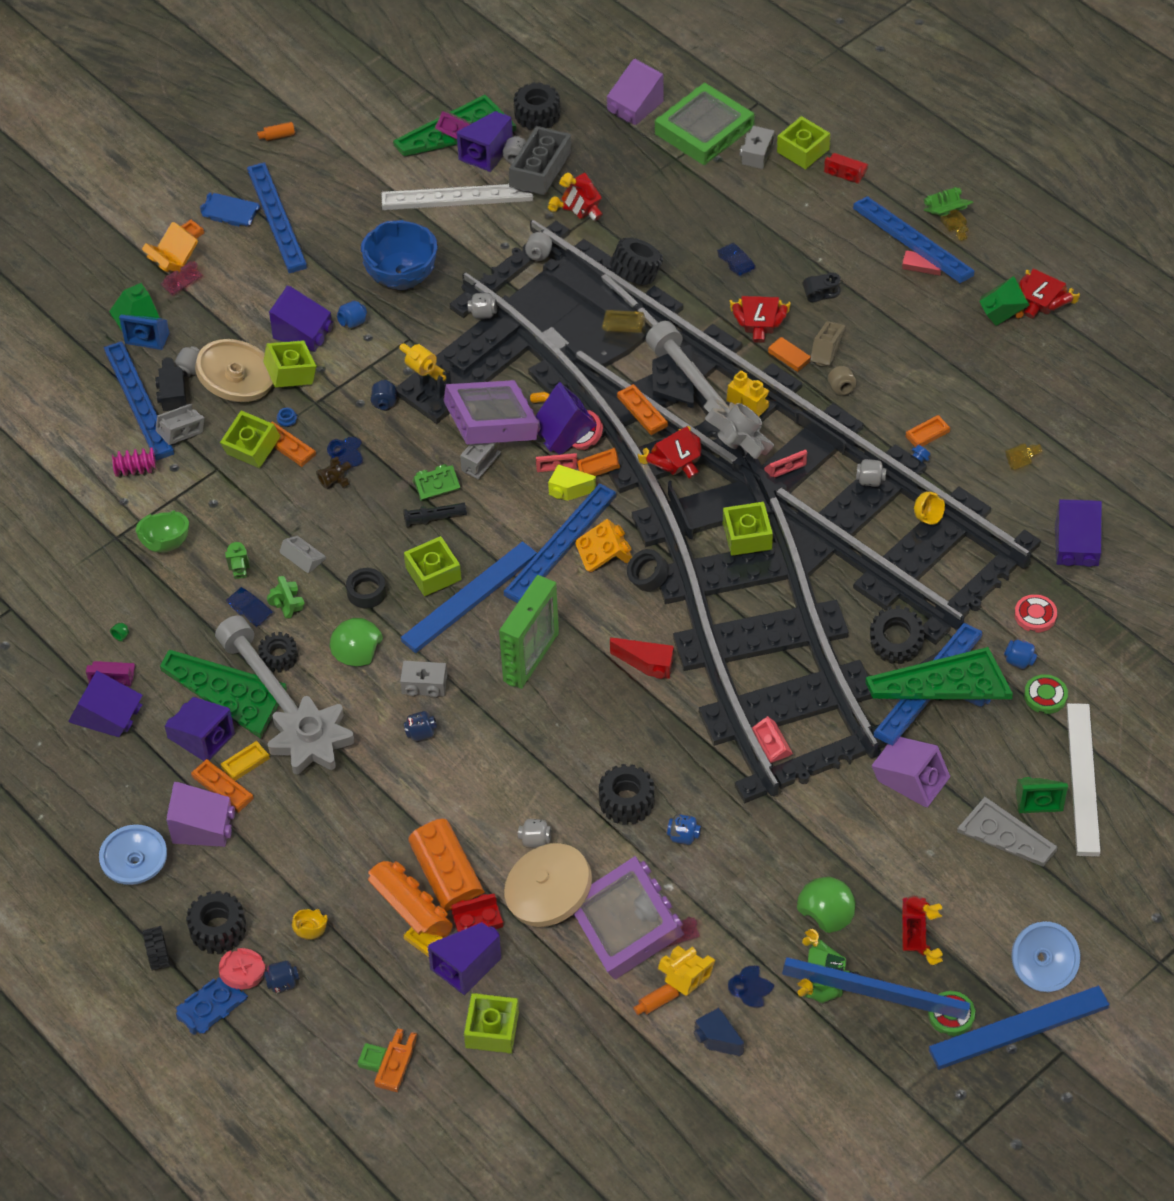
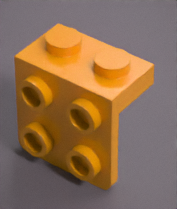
M172 222L158 247L145 243L142 250L148 254L147 258L153 262H158L162 270L180 273L196 247L198 240L179 224Z
M606 519L575 541L585 569L588 572H593L615 556L626 564L632 558L630 551L632 549L624 539L625 532L620 525H615Z

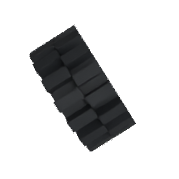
M275 632L271 633L272 637L266 635L265 640L262 639L260 641L261 645H258L260 658L270 668L271 672H275V669H277L278 673H282L281 669L283 668L285 671H288V666L292 668L294 662L297 663L298 660L296 641H294L292 636L289 638L287 633L284 636L282 632H278V635H275ZM275 649L286 650V652L280 656H273L270 654Z
M158 926L143 930V938L151 970L169 967V955L162 927Z

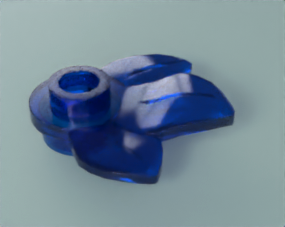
M348 437L343 441L334 439L329 442L327 452L331 459L339 457L341 464L348 461L351 467L363 463L362 455L357 450L362 443L360 439Z
M747 966L742 969L739 975H735L729 980L728 991L734 997H739L745 1005L759 1008L764 1006L762 997H765L774 989V984L759 977V966ZM740 985V986H742L743 988H742V989H737V988H735V987Z

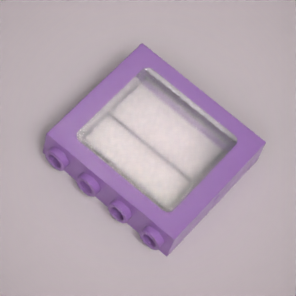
M515 380L446 384L444 403L466 444L536 440L537 432L540 431V422L536 419L533 409L528 405L527 399L524 398L522 390L518 387Z
M636 856L593 883L586 900L574 913L606 971L615 980L684 935L680 928L683 925L682 921L676 913L672 915L669 910L672 908V905L666 896L662 897L659 891L662 888L655 878H650L649 873H651L649 866L645 861L640 862Z

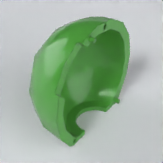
M175 510L155 515L149 514L138 522L135 531L139 540L146 548L153 552L167 553L179 548L188 536L189 521L185 515Z
M351 618L343 621L334 629L329 647L332 655L346 665H367L372 662L377 644L381 643L383 636L374 623L364 618Z
M821 877L813 879L804 886L798 896L797 910L804 916L809 915L813 917L822 930L826 933L842 930L850 924L855 915V899L850 888L841 880L832 877Z

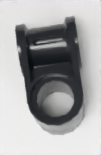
M832 272L819 276H810L804 279L802 283L809 302L836 298L841 293L839 287L841 277L837 273Z

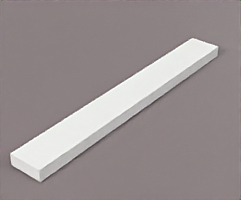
M509 184L382 192V210L533 201L532 192L509 187Z
M1067 703L1077 856H1100L1089 704Z

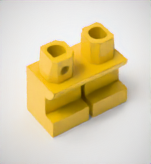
M739 371L728 385L727 401L735 405L736 403H741L759 417L769 407V401L765 399L769 390L763 387L762 382L758 380L752 381L747 378L745 372Z
M677 946L671 952L670 957L665 955L661 958L658 969L667 974L665 978L666 983L687 996L710 978L715 959L708 955L704 959L697 956L693 946L687 951Z

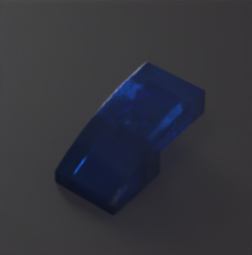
M731 243L717 250L718 257L726 261L729 265V270L740 276L755 269V264L749 256L736 244Z
M242 587L226 600L240 616L243 614L256 628L273 612L261 600Z

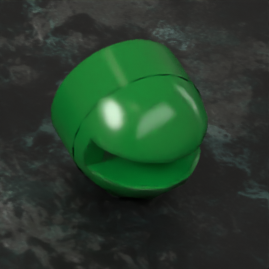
M117 623L110 629V633L116 640L123 641L129 634V630L126 624Z

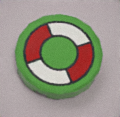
M1042 674L1034 676L1027 682L1024 699L1027 705L1034 711L1052 714L1061 710L1066 704L1068 689L1059 678Z
M946 991L938 994L969 1002L970 1007L965 1020L929 1011V1021L935 1030L940 1033H947L949 1036L962 1035L970 1030L975 1019V1008L972 1001L960 992Z

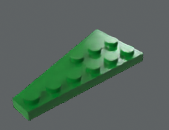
M486 95L449 112L471 123L494 111L504 114ZM437 118L393 140V145L403 156L456 145L457 139L435 129L439 120ZM512 122V132L517 131L516 125Z
M989 647L866 677L865 681L873 699H1012L1013 693Z
M168 650L160 665L162 672L203 700L229 708L232 720L260 739L279 705L255 674L173 650ZM279 682V683L281 684V686L284 688V690L286 691V690H287L286 684H285V683H282V682Z

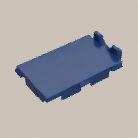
M208 193L205 204L203 203L200 206V211L203 217H210L213 221L221 223L224 221L230 225L240 227L239 224L250 225L260 205L259 203L213 193L212 195Z
M219 977L216 980H211L202 989L185 999L184 1004L178 1005L176 1007V1017L179 1022L181 1021L188 1027L192 1035H196L197 1032L203 1034L209 1027L221 1018L226 1017L230 1014L229 1012L247 1000L248 996L243 991L241 992L240 989L228 986Z

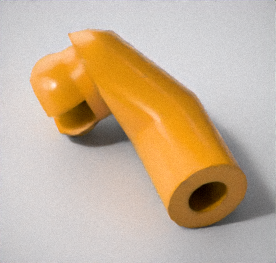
M546 392L532 393L530 400L532 403L545 402L550 394Z

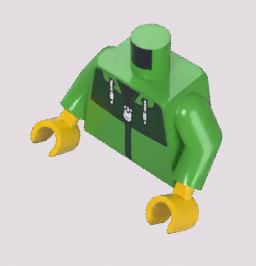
M809 929L805 932L809 937L802 939L805 946L812 944V948L809 950L808 963L858 975L859 972L845 970L846 958L821 941L816 930ZM806 978L797 983L798 986L802 987L798 990L800 997L811 998L820 1003H825L842 996V989L814 983Z

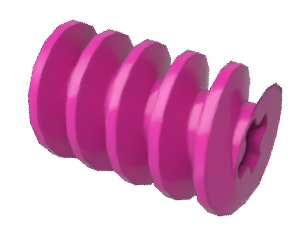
M152 447L149 450V454L146 453L144 448H142L141 454H138L136 449H134L133 455H130L128 450L125 451V456H122L120 451L117 452L116 457L112 454L113 470L116 477L120 476L121 471L124 476H127L129 470L132 475L136 474L137 469L140 474H144L145 468L148 473H152L153 467L156 470L155 455Z

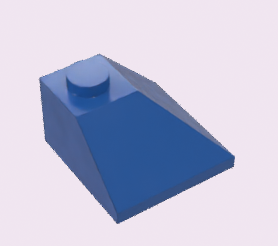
M120 315L119 319L125 344L158 350L163 349L169 335L167 320L145 316Z

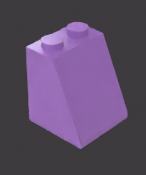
M636 59L632 60L607 95V110L636 126L663 102V74Z
M900 737L893 746L887 744L872 765L878 782L924 807H928L950 778L937 745Z
M174 782L166 819L172 843L225 847L227 838L231 837L230 819H234L235 807L231 806L230 797Z

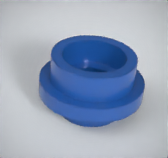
M283 408L277 415V422L281 426H291L297 421V415L291 408Z
M917 445L911 449L914 453L913 457H916L921 462L929 461L928 457L931 453L924 447Z

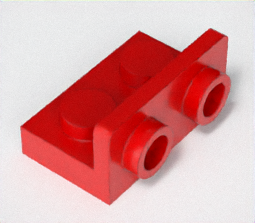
M833 153L831 157H826L824 173L859 184L867 171L868 164Z
M494 893L489 895L483 894L478 898L467 901L461 900L451 905L452 917L457 932L479 923H484L486 926H491L495 929L503 927V921Z

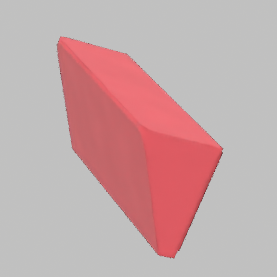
M906 250L902 269L941 275V270L916 252Z
M807 450L770 463L764 467V470L770 477L775 478L805 466L807 463Z
M577 454L536 457L537 472L555 471L557 465L577 469Z
M767 716L751 728L770 763L793 754L776 722Z

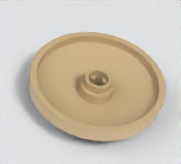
M234 339L216 340L205 345L198 353L195 371L199 381L206 389L221 398L236 402L254 401L265 396L273 385L263 363L265 353L247 342Z
M554 843L537 847L519 859L511 869L504 888L506 904L513 915L527 925L543 927L557 924L573 915L586 900L592 883L590 866L584 856L572 846Z

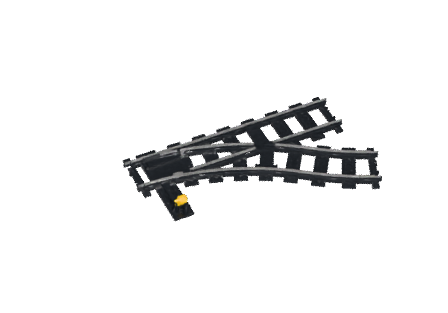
M531 220L530 231L532 233H545L552 240V247L548 255L550 260L543 265V271L510 297L505 295L501 298L495 294L536 262V260L531 259L526 254L525 244L522 251L520 248H513L512 256H509L497 267H491V274L493 275L483 273V278L478 281L464 272L462 274L463 284L461 285V289L464 292L449 303L450 310L464 319L471 313L468 312V300H472V296L475 293H490L497 300V313L490 319H481L437 355L420 344H416L412 348L404 343L401 344L399 349L406 354L405 364L414 370L415 373L396 387L397 396L435 424H438L450 414L444 403L446 384L490 382L529 350L541 362L528 368V374L546 393L551 394L555 386L561 382L581 400L587 410L599 416L603 424L602 436L600 438L606 436L613 448L616 449L620 468L607 472L619 493L639 488L648 505L647 508L632 512V519L645 547L665 542L673 562L668 564V576L659 588L664 604L684 600L686 603L692 629L673 633V640L683 671L705 668L717 700L715 703L699 707L701 719L713 746L735 740L752 773L751 776L735 782V788L744 804L767 795V792L770 796H776L779 794V788L782 789L794 784L797 778L801 784H807L810 775L814 776L832 768L840 769L839 760H846L851 765L852 760L862 757L866 753L870 758L879 756L881 748L886 747L888 743L874 737V731L880 724L872 727L859 702L873 699L865 683L868 675L860 660L843 665L839 664L830 641L848 638L849 632L837 599L816 603L809 577L834 554L863 573L854 582L853 589L886 611L887 607L892 606L898 599H901L926 616L929 620L923 625L924 638L936 645L951 631V627L958 630L962 626L964 617L969 614V609L979 611L981 601L995 588H1001L1002 582L998 580L999 578L1008 581L1009 574L1017 568V565L1021 568H1027L1031 564V553L1040 546L1041 540L1025 529L1014 539L984 519L991 513L990 506L960 486L950 495L943 492L920 476L926 471L927 465L913 457L896 444L885 453L857 434L863 429V422L834 403L824 411H821L796 394L802 388L801 381L773 363L763 371L759 370L736 354L742 349L740 341L714 324H711L703 332L677 315L683 310L681 302L655 285L643 293L612 270L610 266L612 257L584 238L575 246L566 242L564 239L570 235V229L555 220L545 228L535 220ZM662 321H669L679 328L677 330L682 335V343L679 348L686 345L692 346V363L705 379L718 370L733 380L734 376L742 370L747 374V378L752 381L758 380L762 382L763 387L769 390L765 398L769 401V407L759 416L762 422L778 410L804 429L761 465L758 458H753L740 445L737 449L727 446L717 435L720 429L707 420H704L700 425L692 427L665 409L676 403L653 395L652 374L629 384L606 367L629 355L643 342H646L647 333L654 325ZM579 384H582V386L585 388V392H584V390L579 386ZM633 384L668 422V427L658 431L664 438L640 447L636 445L625 429L626 426L638 420L617 398V392ZM693 384V398L707 416L709 412L704 407L707 400ZM690 426L691 431L701 439V456L694 465L703 463L732 484L678 499L670 480L668 482V496L671 501H669L658 479L672 474L650 463L641 464L637 454L644 455L643 449L645 448L649 450V453H652L651 451L656 443L679 431V429ZM617 432H619V434L621 435L622 440L617 435ZM807 450V463L805 466L775 478L770 477L764 470V467L770 463ZM711 451L715 452L717 455L720 456V459H718L717 457H715V456H714L713 454H711L710 452H711ZM838 451L857 464H861L864 459L882 462V468H886L885 481L881 480L878 487L862 486L859 480H855L819 513L801 502L791 493ZM930 491L938 494V497L945 502L943 517L937 524L930 525L919 522L883 557L853 537L901 493L915 502L920 494ZM764 502L773 533L774 543H772L771 550L732 556L730 552L697 559L693 558L685 536L693 539L694 533L722 526L723 508ZM787 505H789V506H791L792 508H794L795 510H797L798 513H797L796 511H794L793 509H791L790 507H788ZM966 536L996 557L949 601H946L918 580ZM783 580L788 581L795 608L713 625L706 596ZM809 646L819 672L738 695L727 668V662ZM837 709L851 736L773 766L767 759L751 728L767 716L773 719L779 727ZM854 715L856 716L857 720L859 721V725L857 724L855 718L853 717ZM753 750H754L756 756L758 757V761H757V759L755 758V756H754V754H753V752H752Z

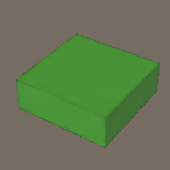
M365 1043L357 1063L358 1067L378 1072L387 1049Z

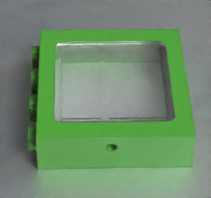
M703 83L655 120V134L705 166L754 126V113L710 85Z
M540 575L535 577L499 630L503 681L510 686H516L520 689L524 687L559 634L556 582Z

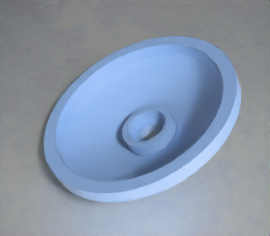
M128 825L115 830L104 840L99 851V862L106 876L115 882L127 885L143 883L153 878L163 868L167 858V848L163 837L153 828L144 825Z
M1037 922L1023 929L1015 939L1012 948V964L1017 976L1025 985L1037 991L1052 992L1062 989L1073 980L1080 965V950L1073 935L1063 926L1053 922ZM1039 953L1044 955L1043 961L1038 959Z

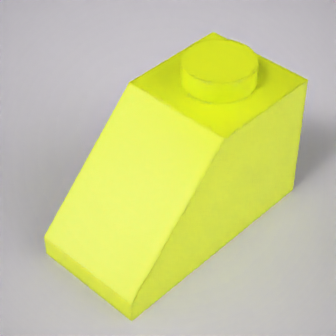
M557 465L548 482L549 495L557 499L569 501L590 494L596 488V476Z

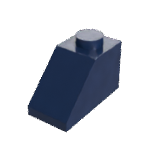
M719 1007L695 1020L694 1036L708 1050L736 1056L744 1054V1042Z

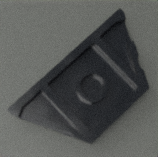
M686 345L680 348L692 362V346ZM667 353L653 359V395L666 398L675 403L681 401L687 403V407L694 408L693 383Z

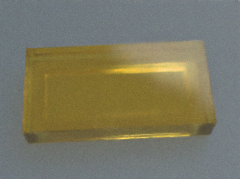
M606 310L602 328L606 331L641 333L645 315L643 312Z

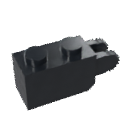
M165 357L162 360V368L158 369L159 377H155L156 388L160 389V392H156L157 403L162 404L163 411H171L187 405L185 380L183 379L182 368L175 367L174 360L170 357Z

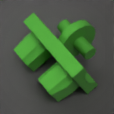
M233 542L228 546L227 552H225L229 571L232 570L234 579L246 578V568H250L247 551L242 543Z
M279 576V584L270 590L267 602L271 606L281 607L285 619L291 618L293 612L302 611L304 600L302 597H293L298 592V586L295 581L286 582L284 576Z

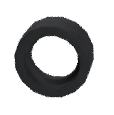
M652 549L641 550L634 554L627 566L629 580L643 591H651L660 587L669 573L667 561ZM649 561H657L655 572L647 579L640 580L639 572L643 565Z
M360 568L353 571L346 581L349 601L360 608H372L379 605L386 596L385 578L382 573L373 568ZM367 581L374 582L379 587L375 592L365 595L354 591L358 584Z

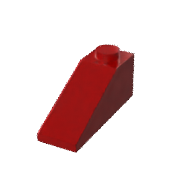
M610 637V653L648 676L670 679L674 659V646Z

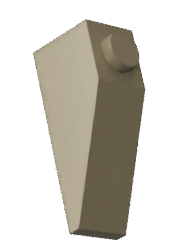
M827 321L814 338L810 361L820 366L830 365L835 357L846 325Z

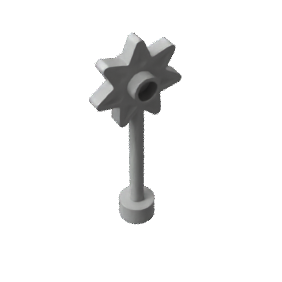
M662 321L654 325L647 333L646 343L659 357L668 353L705 397L707 402L704 407L709 412L705 419L720 429L717 434L718 437L733 449H737L740 445L755 459L761 453L767 455L774 447V444L759 432L762 427L761 419L751 409L741 403H736L735 405L730 402L727 405L679 348L682 343V335L671 322Z
M239 615L224 620L216 629V639L227 653H241L285 712H275L273 714L274 725L281 733L268 742L269 753L271 755H291V765L294 774H300L313 761L329 770H333L336 767L333 750L354 743L353 732L339 726L344 716L342 705L336 704L319 711L311 698L304 696L298 708L251 646L255 634L246 620Z

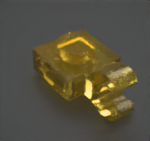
M955 209L950 211L948 215L940 216V221L949 231L955 230L960 241L968 239V236L965 234V232L969 231L966 226L967 220L959 210Z
M1026 443L1005 450L1011 470L1032 463L1030 457L1042 452L1040 444H1033L1027 447Z

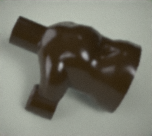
M335 457L330 460L328 467L317 470L316 475L324 488L329 487L334 482H338L344 488L350 485L348 479L344 478V472L351 469V465L348 461L341 464L339 457Z

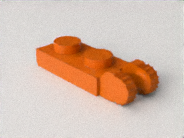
M397 1029L392 1042L389 1043L376 1076L375 1087L398 1092L416 1044L417 1033L411 1032L405 1046L400 1044L404 1032L402 1029Z

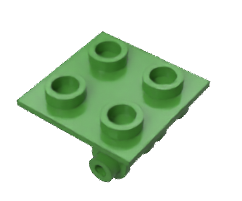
M953 187L942 191V194L938 192L937 194L927 196L924 199V203L928 208H925L924 211L944 216L950 214V210L966 209L967 205L972 204L973 201L961 199L959 196L962 194L961 189Z

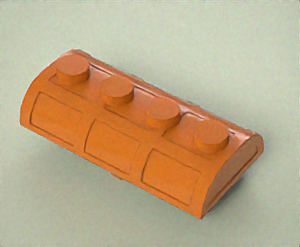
M437 819L431 821L410 834L408 838L409 844L441 908L446 912L451 910V905L461 900H471L485 893L448 820Z
M383 861L375 865L368 872L370 875L368 881L417 934L420 935L424 932L440 937H447L450 934L453 926L446 918L447 912L432 903L433 897L418 888L420 885L418 881L411 876L408 877L404 873L406 869L396 861L394 863Z

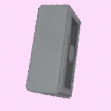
M299 536L284 539L280 548V553L306 573L313 571L326 559L325 555Z

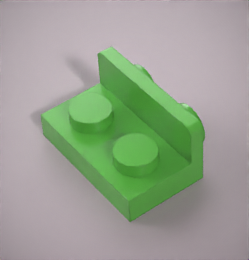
M443 464L430 472L423 470L417 472L413 478V484L416 485L421 501L460 490L453 465L447 466V464Z

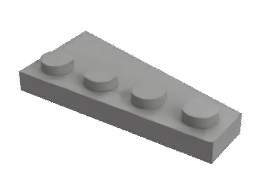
M986 797L981 800L957 828V832L1043 867L1057 851V846Z

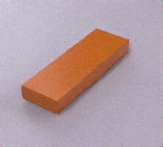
M634 384L617 392V398L650 435L668 427L666 419Z
M273 421L271 422L275 425L281 436L274 446L275 449L301 467L316 456L314 449Z
M207 759L191 772L192 778L210 792L230 797L231 806L235 807L237 813L254 799L249 791Z

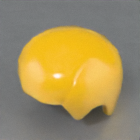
M930 491L920 494L914 504L916 518L921 522L933 525L937 524L943 517L945 511L944 500L939 498L938 494Z
M309 909L299 910L293 915L292 929L299 937L312 940L317 939L324 933L327 926V915L323 916L319 909L314 911Z

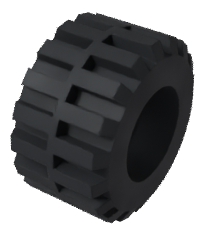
M534 82L520 87L518 92H515L514 116L516 122L521 124L523 128L527 127L528 130H532L537 126L547 129V127H552L553 123L556 124L560 118V97L554 87H550L549 84L541 82L535 84Z
M630 237L619 240L610 260V266L621 278L632 283L647 285L654 282L663 262V256L658 249L643 240Z
M896 605V609H892L889 606L885 612L882 609L879 611V616L875 615L870 626L871 646L874 648L875 654L880 655V659L884 661L889 659V663L893 664L894 661H898V664H902L905 659L907 662L910 661L912 656L916 657L918 655V650H921L923 646L924 626L922 625V620L920 617L917 618L916 612H909L908 607H905L903 610L900 609V605ZM892 626H902L908 630L910 636L905 642L894 644L884 637V633Z
M621 764V767L616 765L612 767V771L607 770L599 783V806H601L602 813H606V818L609 820L613 818L614 823L622 822V825H627V822L636 824L637 820L643 821L645 815L649 816L651 809L654 807L653 779H650V774L648 772L644 773L642 767L637 769L636 765L633 764L630 766ZM622 791H632L637 795L630 798H622L616 794Z
M210 891L204 897L200 895L197 897L198 901H193L191 908L187 910L188 916L186 921L193 944L198 946L201 951L207 949L209 954H212L213 951H217V954H222L223 950L231 951L232 946L237 947L239 940L244 939V933L247 929L241 903L238 902L235 896L231 897L228 892L221 894V891H216L215 894H211ZM212 919H227V921L221 926H206V924Z

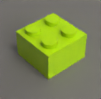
M802 116L777 136V153L804 169H807L825 154L830 146V133Z
M305 341L266 344L263 363L275 387L313 384L316 364Z
M241 410L220 441V444L227 455L260 469L281 436L274 424Z
M764 502L723 508V527L731 556L772 549L773 533Z
M441 536L404 552L405 568L424 596L462 580L460 564Z
M472 993L464 1031L465 1048L512 1053L519 1015L518 998Z

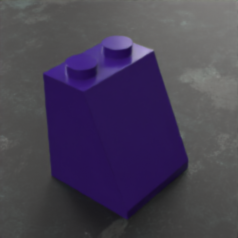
M494 111L457 132L459 160L492 172L503 158V150L507 140L513 137L512 118Z
M288 285L269 311L273 339L282 342L305 341L308 350L313 352L317 350L319 345L323 344L326 334L333 328L330 311Z
M561 382L555 386L535 416L540 422V431L537 434L546 440L544 445L550 452L555 451L559 455L563 454L597 425L581 400Z
M1059 499L1055 521L1056 565L1099 566L1101 556L1102 501Z
M96 670L68 722L120 737L123 731L128 732L133 721L130 720L132 714L137 715L142 706L139 703L142 694Z
M192 697L188 702L184 703L180 711L174 717L169 718L165 725L168 739L202 761L206 759L210 761L235 735L229 708L196 697Z
M484 923L464 929L427 946L430 970L464 996L502 959L500 935L495 928L488 927Z

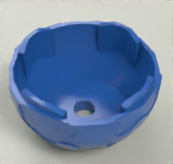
M403 220L387 221L379 224L365 236L361 244L363 264L368 274L377 283L397 290H407L426 279L434 268L436 252L438 250L437 240L428 228Z

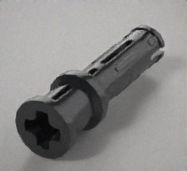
M465 502L434 508L421 506L420 509L409 511L403 509L405 526L410 527L412 524L423 523L425 525L431 520L467 515Z

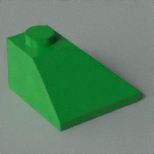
M1012 276L981 296L979 301L985 314L995 326L1029 306L1015 276Z
M142 283L124 290L109 311L121 331L120 315L160 318L150 294Z
M1031 777L1017 779L1015 793L1018 812L1063 811L1068 783Z

